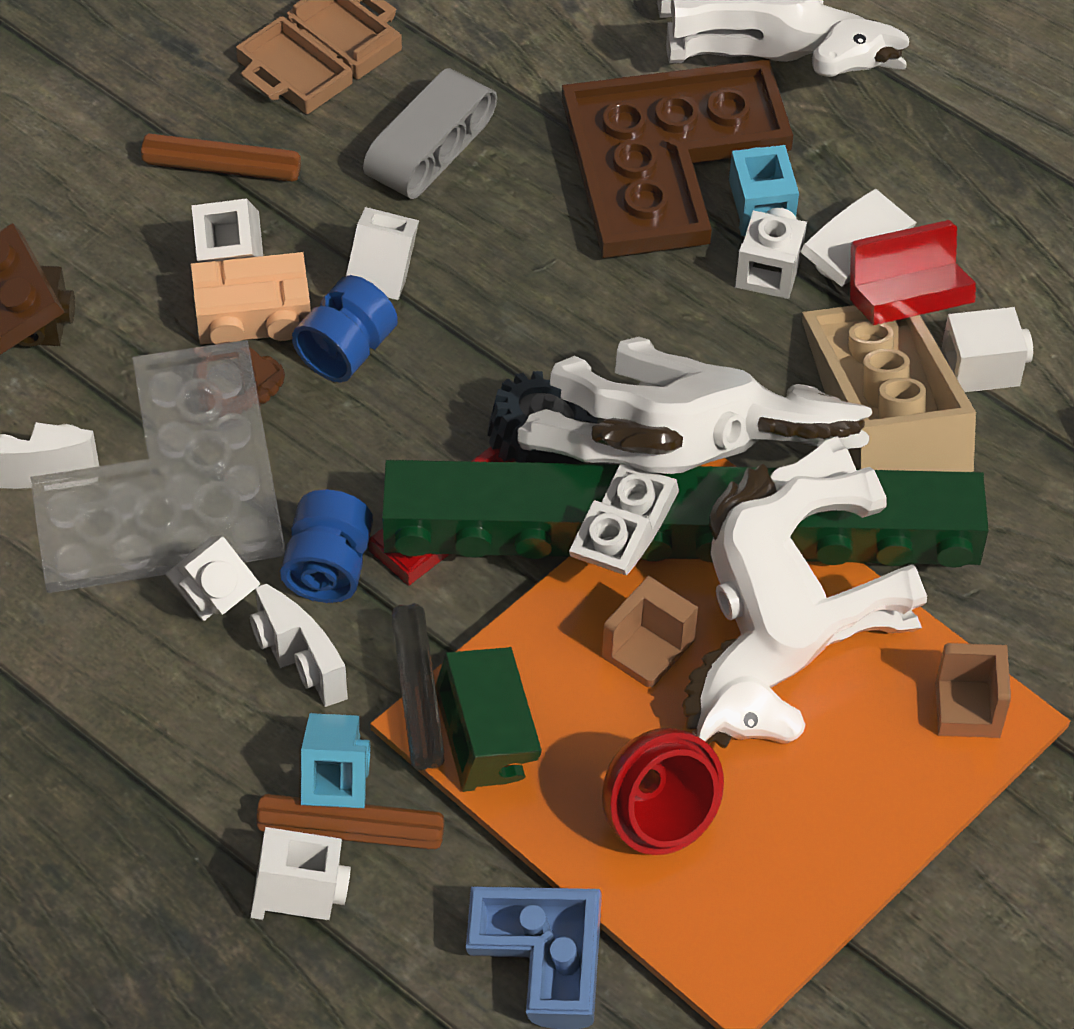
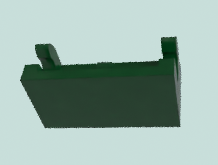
M512 647L446 652L434 689L462 791H475L476 787L503 785L523 780L526 776L522 765L504 766L538 761L542 749Z

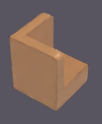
M648 575L605 622L602 658L646 687L655 686L695 641L698 607Z
M947 643L944 645L935 682L938 736L1001 737L1011 700L1007 645Z

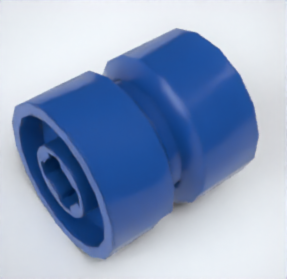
M348 275L342 277L324 296L320 306L313 308L294 329L292 343L304 363L318 375L330 381L345 382L366 361L370 355L369 348L376 350L398 324L397 313L392 302L377 286L362 277Z
M315 490L303 495L297 506L291 528L292 538L287 543L280 569L281 580L288 589L306 599L324 603L342 602L353 596L357 590L363 566V553L367 549L373 525V514L368 506L357 497L342 491Z

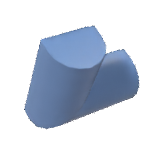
M471 887L466 939L467 953L470 956L530 957L526 1015L532 1023L550 1029H583L593 1025L602 902L601 890Z

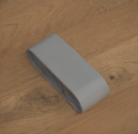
M451 68L444 69L376 137L364 159V174L410 199L417 198L488 124L496 107V92Z

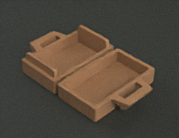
M300 0L287 12V19L283 16L277 18L236 46L237 60L246 67L242 71L241 76L271 100H278L279 95H282L302 112L309 114L352 84V77L356 80L360 79L402 50V35L387 24L388 21L391 23L394 19L396 8L385 0ZM362 1L380 15L377 17L359 2Z

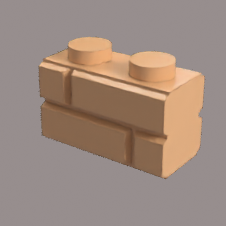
M303 252L191 263L200 345L223 342L240 343L242 340L270 337L278 341L291 340L294 329L311 312Z

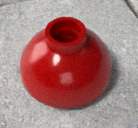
M658 728L642 733L626 743L616 753L606 771L602 789V805L609 825L624 843L644 854L664 855L687 847L706 831L718 812L724 791V774L721 762L713 748L692 733L674 728Z

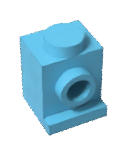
M786 146L755 147L732 151L729 183L740 219L739 229L741 236L746 235L753 210L766 213L772 208H784L796 216L799 191Z
M309 713L301 748V805L365 808L366 778H368L370 767V740L360 739L359 716Z

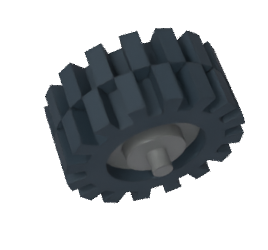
M533 371L531 380L523 372L516 374L514 381L506 379L502 383L501 389H498L487 429V436H491L489 444L493 450L500 448L498 457L504 462L514 458L516 459L515 462L579 464V462H584L567 455L536 449L530 451L522 449L518 442V428L525 424L530 414L545 409L560 412L567 418L597 424L598 418L592 416L579 405L561 399V389L551 386L550 380L543 378V371Z

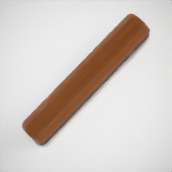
M150 133L144 136L141 148L142 160L151 165L292 182L298 179L301 168V156L292 150Z
M273 794L261 796L256 815L258 829L263 832L265 827L341 838L342 840L434 850L440 848L442 844L445 826L443 814L435 811L365 804V808L301 805V797Z

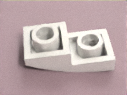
M874 189L829 221L804 244L800 252L815 264L817 270L823 276L843 286L850 282L851 243L853 241L913 228L917 222L877 189Z
M36 422L30 441L0 434V488L22 489L55 486L97 475L99 461L92 430L80 429L69 424L51 425Z
M620 464L602 502L593 501L569 550L570 556L627 576L645 553L666 518L679 492L677 479Z
M268 584L255 588L258 612L250 615V622L260 648L271 647L280 668L296 663L304 686L306 688L315 686L325 707L347 700L346 667L325 632L309 614L282 592Z

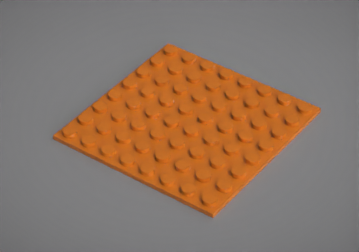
M726 458L718 459L701 465L711 467H736ZM568 557L456 651L512 647L542 749L538 761L504 766L522 765L526 776L523 780L503 785L476 787L475 791H462L434 689L442 664L371 722V731L553 888L600 889L602 893L600 929L716 1029H760L1035 761L1069 727L1071 721L1009 674L1011 700L1000 738L938 736L935 682L943 648L947 643H969L922 607H918L912 611L918 616L922 626L921 629L901 633H887L881 630L856 633L841 642L827 645L805 668L773 686L771 689L783 701L801 711L805 722L804 732L790 743H778L758 738L743 740L732 738L725 749L721 748L715 741L711 742L709 745L716 752L724 774L723 797L715 818L706 831L687 847L664 855L644 854L624 843L606 819L602 805V789L608 766L616 753L626 743L647 731L658 728H674L692 733L686 729L688 717L684 715V708L682 706L683 701L689 696L684 691L691 682L689 675L693 670L704 664L702 660L704 655L719 649L724 641L738 638L741 632L736 620H728L720 608L716 595V587L720 585L714 564L701 559L647 561L640 558L626 576L573 557ZM807 562L820 582L827 598L881 577L864 563L846 562L840 565H828L822 562ZM648 575L698 607L695 641L653 687H646L602 658L605 622Z

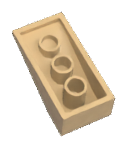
M855 305L802 312V323L825 394L837 397L844 402L860 404L872 409V415L863 419L865 426L862 430L869 435L868 444L861 448L848 449L856 470L871 467L874 470L974 471L976 411L920 315L873 325Z

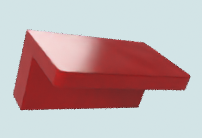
M946 220L853 241L851 243L850 301L873 325L975 303L976 282L956 264L957 226L952 221Z

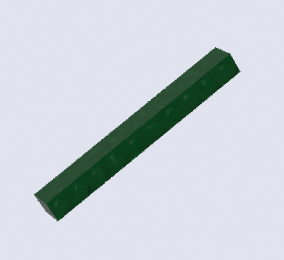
M386 460L382 516L384 553H401L406 556L461 554L471 558L485 555H515L529 559H539L545 556L571 557L569 550L593 501L602 502L619 465ZM698 466L682 473H658L677 479L679 492L661 527L641 559L647 561L701 559L713 563L711 557L713 535L709 526V516L712 507L731 481L739 485L746 469L752 468L755 470L757 467ZM767 468L768 475L771 476L778 468ZM875 470L887 497L886 508L880 513L862 518L849 511L831 510L817 512L803 519L790 536L806 562H822L828 565H840L846 562L882 563L887 566L941 564L951 568L965 565H981L989 532L984 473Z

